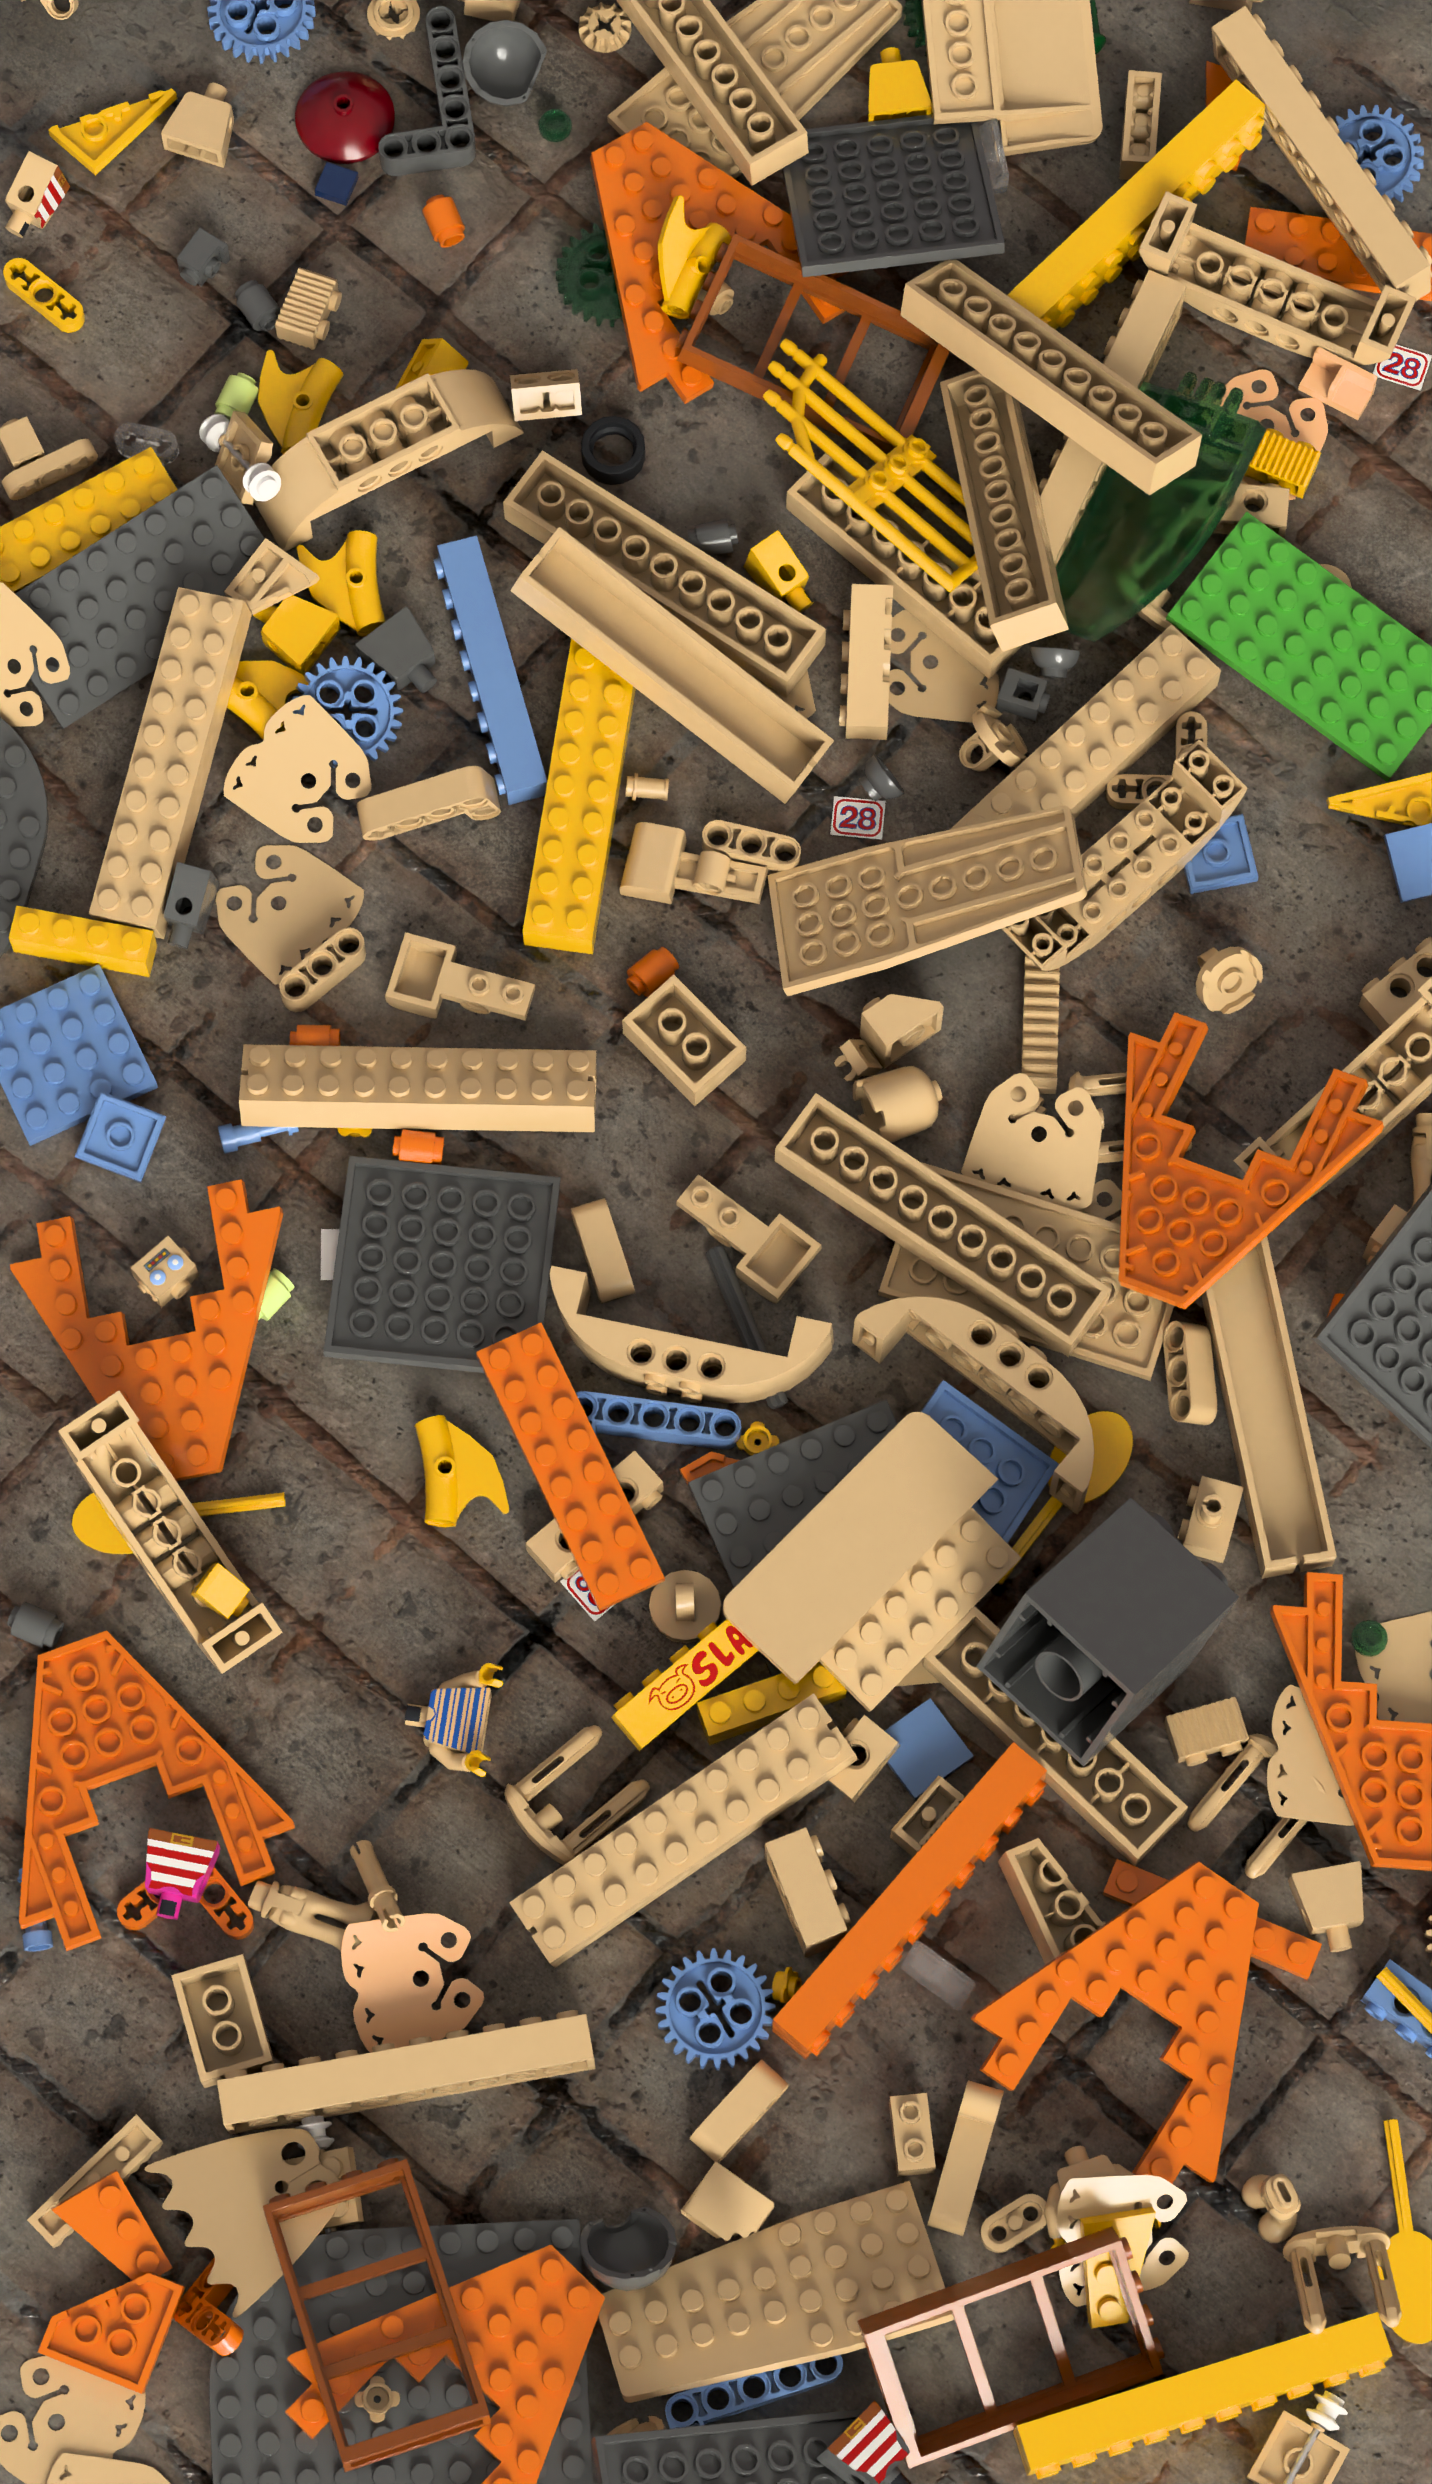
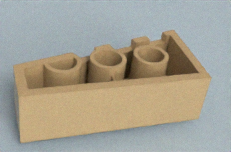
M852 584L850 610H843V630L849 631V642L842 641V662H848V674L841 673L840 694H847V706L840 705L839 726H846L845 739L887 740L893 585Z
M1039 1838L1005 1851L999 1859L998 1863L1045 1965L1106 1924L1105 1921L1102 1922L1089 1906L1090 1902L1083 1893H1079L1067 1878V1873Z

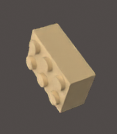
M672 975L622 1020L623 1034L694 1106L746 1061V1046L675 975Z
M806 1827L765 1843L764 1853L765 1860L805 1958L837 1946L845 1937L847 1931L850 1930L849 1924H851L844 1903L837 1905L835 1900L837 1885L831 1870H823L821 1865L824 1853L816 1835L810 1837Z
M243 1954L171 1975L199 2078L204 2088L217 2085V2080L225 2079V2073L247 2070V2075L261 2072V2067L265 2065L275 2064L247 1961Z

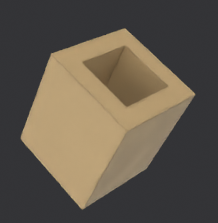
M27 416L22 419L9 420L0 428V446L13 471L45 456L44 450Z

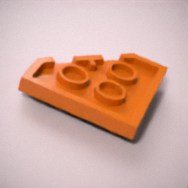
M150 2272L51 2317L38 2353L143 2394L186 2286Z

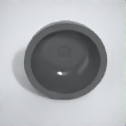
M1030 647L1031 658L1034 664L1040 668L1039 676L1067 678V670L1072 669L1076 665L1080 656V651Z
M873 754L865 765V775L859 779L869 796L876 802L881 797L895 799L904 795L903 788L892 772L876 754Z

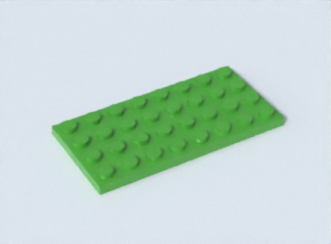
M1248 512L1240 519L1165 618L1387 782L1432 724V647Z

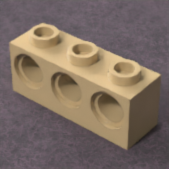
M1128 71L1119 179L1130 180L1156 155L1162 73Z

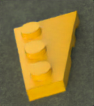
M1153 2207L1080 2218L1081 2238L1113 2227L1119 2238L1126 2237L1133 2255L1132 2259L1127 2260L1130 2270H1136L1140 2278L1156 2211ZM1107 2252L1083 2261L1087 2317L1090 2327L1093 2329L1128 2323L1129 2315L1109 2253Z

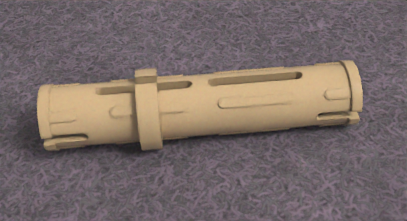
M368 1840L358 1841L356 1843L361 1853L359 1854L356 1846L352 1845L350 1854L369 1893V1905L377 1912L382 1928L385 1931H397L399 1929L394 1918L397 1919L399 1926L403 1927L405 1924V1917L397 1904V1892L389 1885L373 1850L372 1843Z

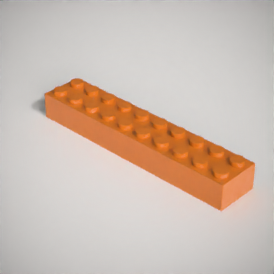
M1013 1742L773 2018L772 2031L805 2060L811 2053L817 2057L830 2042V2031L833 2027L837 2025L841 2029L855 2013L853 2009L856 2005L854 2003L859 1997L865 2001L879 1985L877 1982L880 1979L878 1975L884 1969L889 1973L903 1957L901 1955L904 1951L903 1946L907 1942L914 1945L927 1929L925 1926L928 1923L926 1921L928 1917L933 1914L937 1918L950 1903L949 1898L952 1895L950 1892L956 1886L961 1890L974 1875L973 1870L976 1867L974 1864L978 1859L985 1862L998 1847V1836L1002 1832L1008 1835L1017 1826L1023 1813L1022 1808L1026 1804L1032 1808L1045 1792L1043 1789L1047 1785L1044 1782L1047 1770Z

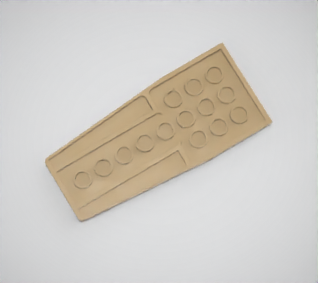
M756 0L726 23L797 119L800 120L902 17V5L897 0ZM666 68L662 69L607 116L608 123L621 136L648 122L734 179L742 174L736 163Z
M1067 806L870 846L767 875L782 986L787 996L888 969L1080 901L1087 895L1075 820L1070 808Z
M907 2181L801 2214L748 2235L746 2238L743 2237L670 2266L663 2277L645 2288L632 2291L612 2289L602 2293L605 2299L598 2316L624 2401L632 2403L866 2348L857 2322L858 2320L944 2289L945 2285L911 2183ZM947 2311L885 2334L886 2341L954 2320L952 2311Z

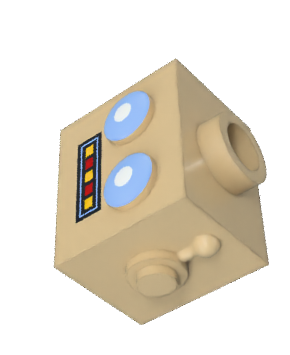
M167 1236L131 1267V1271L139 1284L137 1287L143 1294H149L152 1300L157 1302L162 1308L173 1298L176 1300L180 1299L192 1287L190 1283L199 1277L197 1265L190 1260V1254L184 1247H178Z

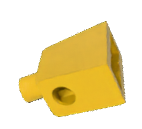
M896 47L882 50L880 52L882 63L870 66L868 122L932 114V102L918 62L916 60L901 61L900 50Z
M778 530L750 549L744 568L760 588L784 603L787 601L792 608L800 613L807 610L814 603L804 590L809 575Z
M294 595L284 599L278 607L272 605L253 615L265 623L261 630L265 646L289 668L303 675L311 669L341 629L339 616L336 613Z

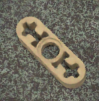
M80 439L12 471L4 477L2 485L11 500H19L89 467L97 460L98 454L89 439Z

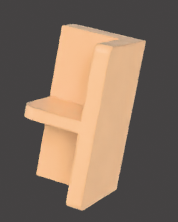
M1317 347L1312 363L1300 382L1298 390L1359 420L1374 394L1377 376L1321 347Z

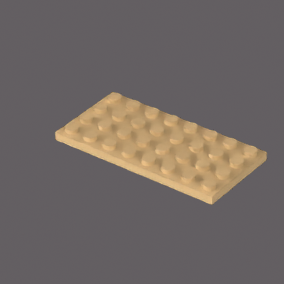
M922 1162V1164L1111 1289L1109 1301L1070 1356L1151 1381L1163 1343V1334L1169 1324L1174 1305L1121 1286L1118 1281L1121 1224ZM895 1242L878 1292L879 1296L892 1300L913 1296L939 1297L959 1302L980 1311L1000 1326L1003 1324L1009 1326L1018 1334L1019 1340L1060 1352Z

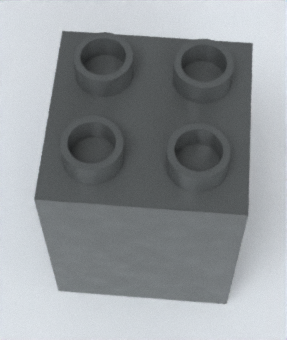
M1130 1498L1024 1594L976 1667L1084 1767L1187 1670L1239 1596L1229 1588L1226 1577L1215 1565L1198 1560L1174 1537L1171 1526L1163 1517L1154 1512H1146L1138 1503Z

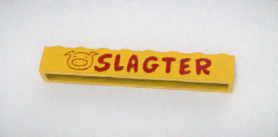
M727 1619L719 1626L712 1622L697 1635L701 1641L691 1650L686 1645L669 1658L673 1665L662 1673L657 1668L641 1682L645 1688L635 1697L629 1692L613 1705L617 1712L611 1718L639 1751L759 1651Z

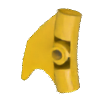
M682 195L674 197L664 220L658 241V259L664 296L661 306L662 311L674 318L689 319V315L709 271H712L717 263L715 258L722 243L730 244L731 236L723 226L712 222L700 229H690L684 220V197Z
M273 350L266 352L260 375L258 404L269 429L281 447L282 454L307 436L306 433L318 428L325 408L344 375L342 370L333 362L325 358H318L316 363L310 367L290 375L280 370Z
M362 530L349 532L340 550L334 557L326 561L318 560L303 545H298L297 554L299 562L318 574L320 578L316 584L308 587L314 601L323 608L336 613L341 622L356 630L357 634L362 637L367 636L386 622L378 589L376 566L377 536L375 534Z
M272 660L239 661L227 708L264 739V729L269 719L286 704V700L291 694L300 693L296 689L298 683L309 685L303 674ZM284 721L281 722V727L275 731L276 734L286 731Z
M444 1415L428 1417L415 1424L425 1476L424 1522L426 1524L436 1527L456 1526L457 1519L470 1500L478 1496L488 1498L503 1514L509 1512L504 1483L491 1453L470 1435L447 1421ZM443 1469L451 1470L448 1473H441Z

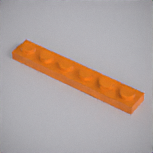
M1116 1859L1102 1895L1132 1906L1169 1880ZM1257 1917L1251 1957L1308 1980L1322 1944Z

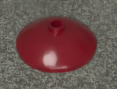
M340 71L318 78L304 90L296 106L295 124L300 140L312 154L328 162L352 164L364 161L379 152L380 140L385 135L393 133L395 111L390 95L375 79L358 72ZM340 104L349 105L346 109H340L338 107Z

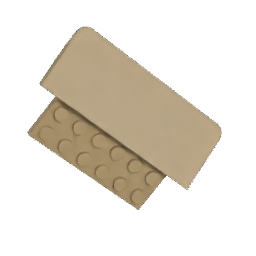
M922 0L934 125L998 120L1002 157L1089 144L1100 136L1103 123L1090 0Z
M912 1412L906 1415L727 1594L723 1601V1613L727 1620L794 1684L798 1683L819 1661L870 1712L1021 1559L1002 1537L972 1508L998 1478L929 1415L923 1412Z

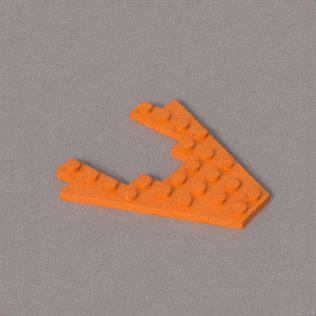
M645 122L592 152L590 161L637 389L641 392L660 380L667 378L684 404L712 389L714 381L709 375L677 361L681 348L676 347V344L681 334L660 306L664 301L659 273L658 241L664 220L674 197L679 195L684 197V220L690 229H700L711 222L717 223L729 232L731 239L735 233L761 246L767 245L770 250L799 264L800 262L790 214L650 123ZM848 272L827 274L825 276L836 280ZM803 291L801 293L822 324L845 312Z
M1174 1012L1160 1042L1132 1032L1128 1036L1118 1281L1123 1287L1186 1309L1383 1131L1384 1125L1380 1120L1356 1112L1369 1086L1367 1080L1334 1068L1290 1161L1257 1149L1243 1180L1184 1159L1183 1157L1196 1130L1192 1125L1167 1117V1114L1207 1034L1208 1026L1204 1022Z
M242 1179L207 1186L224 1289L190 1297L195 1325L194 1332L130 1345L125 1314L120 1311L90 1318L75 1223L71 1216L36 1223L41 1258L10 1264V1270L96 1403H101L120 1390L140 1420L137 1424L176 1481L220 1473L223 1470L282 1223L283 1209L280 1206L250 1213L245 1182Z
M1307 1572L1304 1575V1607L1273 1605L1270 1608V1614L1371 1867L1432 1871V1724L1377 1720V1684L1341 1681L1343 1575Z
M107 1630L40 1654L37 1659L19 1924L22 1930L55 1918L66 1951L101 1939L98 1926L65 1839L67 1836L99 1825L88 1794L89 1790L157 1766L168 1799L204 1787L240 1886L275 1874L264 1840L295 1828L293 1820Z
M1193 1863L973 2014L971 2020L999 2038L981 2066L980 2071L1009 2091H1014L1070 1999L1097 2017H1103L1121 1988L1178 2027L1159 2059L1189 2079L1132 2173L1135 2175L1160 2176L1173 2184L1182 2167L1186 2166L1209 2183H1213L1218 2170L1259 1903L1202 1863Z
M548 2245L449 2287L482 2392L499 2408L490 2418L491 2424L483 2426L473 2436L500 2463L481 2484L537 2483L605 2299L552 2245ZM437 2293L321 2341L317 2343L323 2365L327 2366L445 2327L447 2324ZM452 2339L394 2358L418 2383L445 2356L461 2370ZM305 2348L291 2354L287 2361L311 2385L285 2413L313 2439L329 2423ZM387 2361L328 2380L338 2412Z

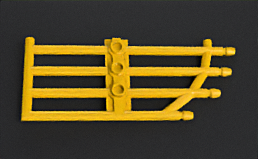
M785 338L781 342L780 348L785 354L792 356V360L801 366L804 372L798 379L790 371H786V368L779 362L773 360L768 366L770 373L774 377L779 378L780 382L793 392L792 406L786 400H782L779 394L770 389L763 395L765 401L771 407H775L776 411L791 423L796 444L792 438L782 432L776 437L775 441L784 451L787 450L793 459L951 593L978 569L975 554L970 558L967 557L894 493L901 487H904L973 546L969 525L913 477L923 471L965 507L961 485L933 462L937 455L930 450L931 446L922 438H916L912 434L908 438L903 437L823 367L827 364V358L823 354L819 353L812 359L802 349H798V346L793 341ZM814 379L895 448L888 454H885L809 388ZM805 403L876 464L867 471L804 417ZM810 440L856 480L847 487L815 459ZM882 503L887 505L959 568L951 575L876 512L875 509Z

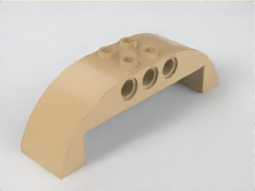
M1167 191L1165 192L1139 248V253L1149 270L1186 284L1184 296L1186 303L1225 324L1312 359L1317 347H1321L1354 365H1371L1390 359L1415 304L1416 297L1385 285L1379 300L1375 301L1192 223L1197 204Z
M1432 977L1418 989L1421 998L1342 1070L1367 1080L1369 1086L1356 1112L1382 1121L1384 1128L1377 1137L1308 1199L1346 1172L1432 1093ZM1324 1088L1266 1142L1259 1136L1233 1160L1245 1174L1257 1149L1290 1161Z
M551 1265L549 1274L553 1294L564 1327L574 1344L592 1363L607 1374L624 1382L645 1387L646 1392L653 1395L666 1396L667 1392L679 1394L682 1400L691 1403H701L702 1399L721 1403H749L774 1396L778 1392L790 1390L808 1378L824 1362L833 1348L832 1323L799 1316L796 1317L787 1357L587 1316L586 1312L591 1295L587 1273ZM641 1359H649L647 1362L638 1363ZM683 1366L680 1370H672L674 1367ZM712 1373H718V1374H719L718 1376H716V1377H714V1378H709V1377H707L709 1374H712Z
M913 1296L897 1298L874 1305L857 1315L854 1321L852 1343L879 1364L907 1333L1065 1453L1067 1456L1054 1470L1049 1494L1075 1514L1082 1510L1093 1469L1094 1442L1092 1427L1087 1411L1076 1390L1055 1367L1047 1362V1357L1041 1350L1034 1346H1030V1348L1018 1340V1334L1009 1326L1004 1324L1000 1326L980 1311L962 1303L939 1297Z
M119 1390L60 1429L58 1433L83 1478L156 1588L206 1657L223 1674L283 1632L262 1602L258 1603L250 1590L245 1596L250 1601L237 1618L232 1614L227 1620L191 1595L210 1566L215 1563L222 1565L245 1586L247 1585L137 1424L140 1420Z

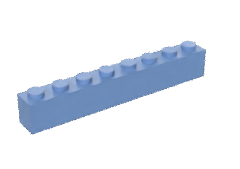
M473 536L437 545L439 558L433 559L437 578H444L447 589L442 590L445 607L447 610L453 608L455 619L450 620L455 641L461 639L464 650L459 651L463 670H470L473 681L468 682L470 695L473 702L479 701L482 712L476 713L481 733L488 732L491 743H487L485 746L490 764L497 763L499 774L494 775L499 795H506L508 805L543 797L546 793L547 779L478 537Z

